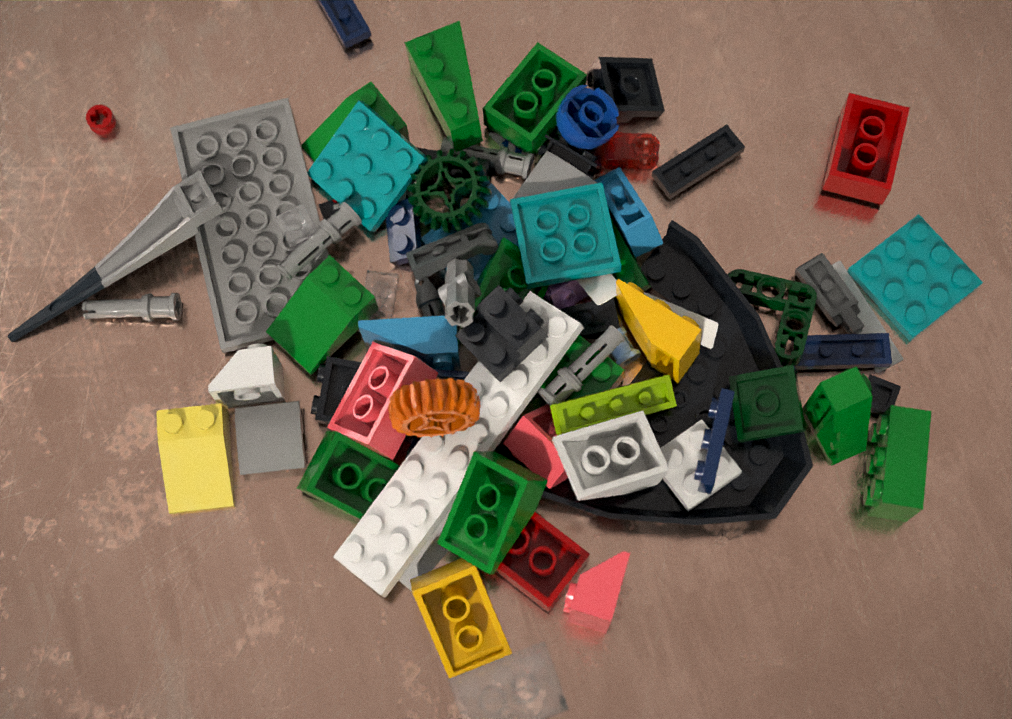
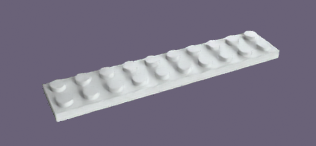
M531 291L527 294L520 307L526 313L532 308L545 323L541 328L548 337L502 382H499L480 361L476 363L464 381L465 383L473 384V387L477 389L481 405L479 420L472 427H467L465 431H457L455 434H446L443 437L433 436L432 438L423 436L333 556L385 598L451 510L474 451L495 450L584 329L581 323Z

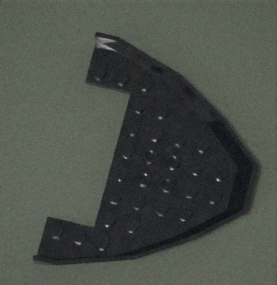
M674 220L668 225L667 233L662 239L663 244L656 247L640 267L651 286L647 290L662 300L717 322L718 329L713 348L710 349L700 345L699 355L679 383L671 379L677 406L645 415L660 448L700 420H703L711 430L713 418L708 417L711 399H718L722 388L730 390L729 376L782 367L759 314L702 241ZM647 361L630 384L664 374L651 367ZM732 404L723 447L742 470V473L690 511L685 509L663 479L655 486L629 494L578 501L569 478L551 489L546 486L541 497L607 519L683 525L769 520L778 517L812 469L813 463L804 432L739 442ZM504 444L497 451L500 455L530 470L523 462L517 460Z

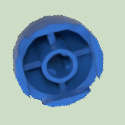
M580 85L573 88L559 104L556 114L557 127L562 138L570 145L579 149H594L603 145L613 137L619 128L616 119L619 116V111L613 99L602 89L596 88L592 90L586 88L588 85Z

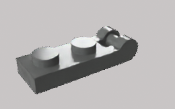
M481 222L407 252L406 256L416 280L447 268V263L454 258L466 260L481 253L492 255L497 251L498 243L494 236H492L489 225Z

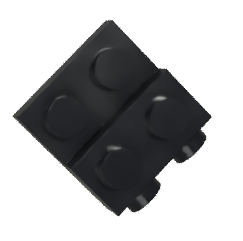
M598 57L587 71V85L593 87L594 90L596 88L602 89L616 104L619 111V116L616 117L617 123H628L632 117H660L665 112L652 58Z
M498 285L475 307L479 313L473 318V322L463 327L455 336L499 382H502L548 335L541 328L545 323L532 308L526 313L520 307L524 301L511 287L505 292Z
M327 356L326 365H319L317 383H322L320 396L314 395L311 407V414L316 415L315 420L317 423H330L362 362Z

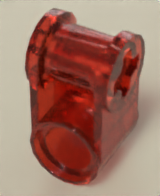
M617 131L611 139L602 145L601 166L611 171L618 167L621 170H652L659 161V140L650 133H624Z

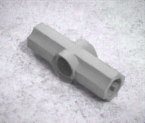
M454 258L447 263V272L445 273V284L438 288V294L445 305V318L451 326L459 325L466 327L473 322V313L475 312V299L481 296V290L474 279L473 266L467 259L459 260Z

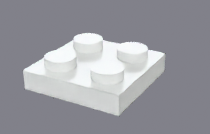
M700 420L660 448L670 469L663 477V480L687 511L696 507L742 473V470L723 447L711 494L697 491L699 481L693 479L698 460L704 461L707 449L701 448L705 428L709 429L703 420Z

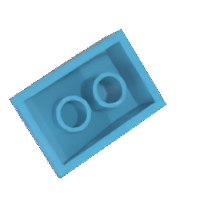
M445 316L358 321V327L367 348H370L372 342L416 356L432 369L461 371L460 340L455 336L459 332L458 325L451 326Z

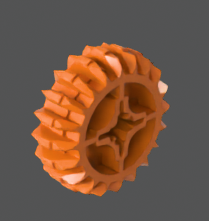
M438 377L434 380L414 381L411 385L401 386V389L395 390L393 395L389 397L390 404L388 408L392 428L401 434L405 433L407 436L416 435L419 438L423 436H429L430 438L433 436L443 437L446 434L465 431L467 427H472L479 420L481 405L477 389L473 387V384L465 383L461 379L454 381L453 378L440 379Z

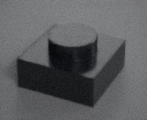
M870 374L868 379L872 386L871 394L873 396L871 412L880 415L891 405H895L901 386Z

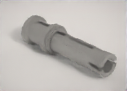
M444 137L440 150L448 153L452 146L448 138ZM479 145L463 149L467 152L468 156L491 160L492 168H495L498 174L507 172L520 175L526 180L532 171L533 153L524 155L511 152L507 147L497 150Z
M342 202L339 205L340 209L329 219L321 220L318 225L319 229L275 266L286 280L290 281L292 277L331 243L341 242V236L354 225L359 226L362 223L357 213L347 203Z
M150 293L143 295L139 299H86L83 301L82 311L88 310L87 313H83L86 320L142 317L147 322L154 321L155 318H171L173 321H178L182 315V302L179 293H171L170 296H154Z
M610 325L568 368H560L557 371L558 376L545 388H540L537 391L539 395L549 405L565 401L574 391L579 392L583 386L581 382L625 340L624 336L614 326ZM604 345L605 347L586 365L585 362ZM580 369V372L575 376L574 373ZM564 385V388L555 396L554 393Z

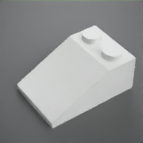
M643 411L552 438L578 501L629 494L655 486L670 470Z

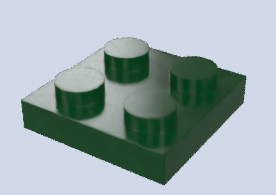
M794 365L729 376L730 390L735 391L732 404L739 442L806 432L797 371Z

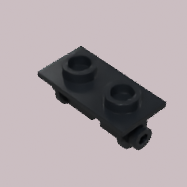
M547 134L545 135L551 141L548 145L543 144L538 152L540 156L549 151L564 161L570 162L572 166L593 180L596 174L592 173L594 168L602 170L603 167L596 164L598 157L584 149L579 154L571 149V145L559 134H556L555 138Z

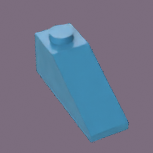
M620 167L594 180L597 183H603L608 209L635 258L663 244L653 217Z

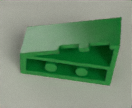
M857 366L821 381L802 408L831 466L866 451L873 397L871 394L872 386L867 376L860 374Z

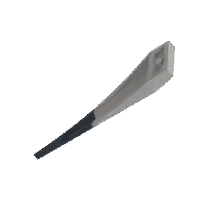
M200 170L173 186L136 228L96 266L54 301L9 333L7 338L11 342L19 339L199 233L200 225L211 221L216 215L223 212L222 207Z

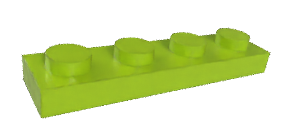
M662 375L552 404L550 409L556 435L558 436L639 411H643L647 415L676 407L677 405L670 375Z

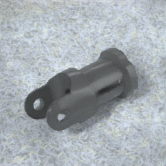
M426 276L418 280L415 279L414 285L417 291L416 305L418 310L423 312L424 317L445 316L443 302L434 284ZM423 280L424 283L419 285V282Z

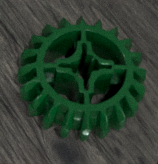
M454 148L448 150L447 156L444 155L442 150L438 149L436 159L426 155L428 163L425 166L418 164L420 173L410 174L411 179L416 184L407 186V190L413 194L408 198V202L415 206L412 212L416 216H421L420 221L424 225L430 223V227L435 231L441 225L445 233L450 232L452 225H454L457 231H461L463 222H466L469 227L473 226L471 217L475 215L479 219L482 218L483 214L480 212L479 207L488 208L489 206L488 201L483 197L492 195L490 188L486 187L491 183L489 176L484 175L486 172L484 165H478L479 161L475 156L468 158V154L464 150L457 155ZM449 169L465 171L471 175V178L465 180L463 177L453 178ZM438 175L437 182L429 186L433 178ZM448 181L455 189H451L453 191V193L450 194L451 200L444 193V191L448 192L446 190V188L449 187ZM471 194L468 201L460 208V202L463 197ZM428 203H445L449 208V212H437L431 209Z

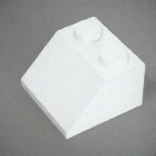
M262 343L249 345L247 349L238 350L208 385V391L217 403H222L226 409L285 401L282 364L272 346Z

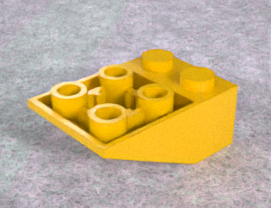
M618 279L616 281V296L619 312L651 367L664 375H670L672 380L679 383L700 353L702 329L699 328L697 322L688 316L681 317L672 312L670 306L660 299L653 300L646 296L643 290L632 282L627 284Z

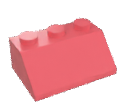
M372 342L327 428L345 435L377 454L394 460L406 435L392 428L388 408L390 404L389 397L393 395L395 390L401 389L403 385H411L414 381L421 382L425 381V379H436L438 372L416 356Z
M623 551L580 574L577 584L570 582L563 610L569 613L567 622L603 633L607 632L612 621L629 560V552Z

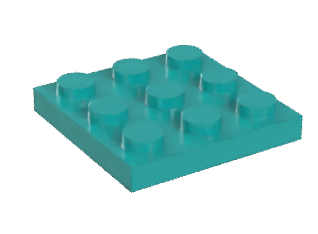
M359 100L307 173L311 179L339 204L342 202L347 203L357 213L362 221L361 224L370 232H376L388 216L390 209L403 196L407 186L413 182L410 174H419L418 164L425 166L427 158L426 155L370 106Z
M602 182L510 199L527 289L621 272V262Z
M919 214L847 270L852 279L909 341H912L983 283Z

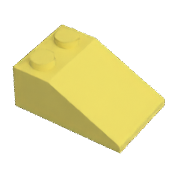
M218 403L156 411L158 447L169 514L235 507L230 417L223 404Z

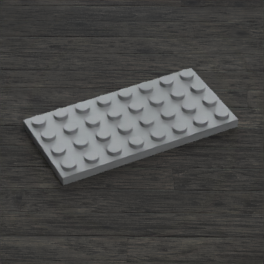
M288 98L170 127L182 181L200 170L223 209V212L216 215L214 219L200 225L199 233L195 234L220 349L223 353L273 340L266 333V330L306 277L329 256L328 250L325 248L292 277L290 281L286 280L275 267L319 229L318 225L320 224Z

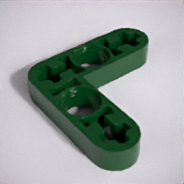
M736 269L729 272L728 276L735 285L737 282L743 283L742 287L738 289L750 304L783 312L774 349L783 367L799 364L803 356L817 299L815 289L805 283L744 269ZM753 285H757L756 292H752ZM766 287H772L779 294L775 297H768L761 290ZM785 292L789 293L787 300L783 299ZM799 296L805 297L804 303L798 302ZM792 319L798 320L804 327L800 330H793L787 326L786 322ZM788 340L794 341L791 355L785 354Z

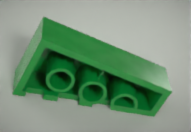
M460 20L405 42L409 64L452 148L458 152L482 142V132Z

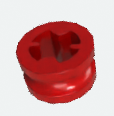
M98 104L92 106L86 113V122L97 135H107L116 127V118L108 106ZM104 115L103 124L98 125L97 121H99L100 116Z

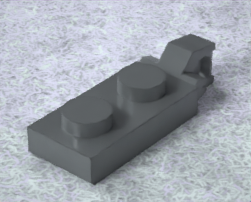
M823 253L795 269V274L800 281L815 289L817 293L816 303L835 327L842 325L847 334H859L862 332L864 324L857 316L861 312L858 307V300Z

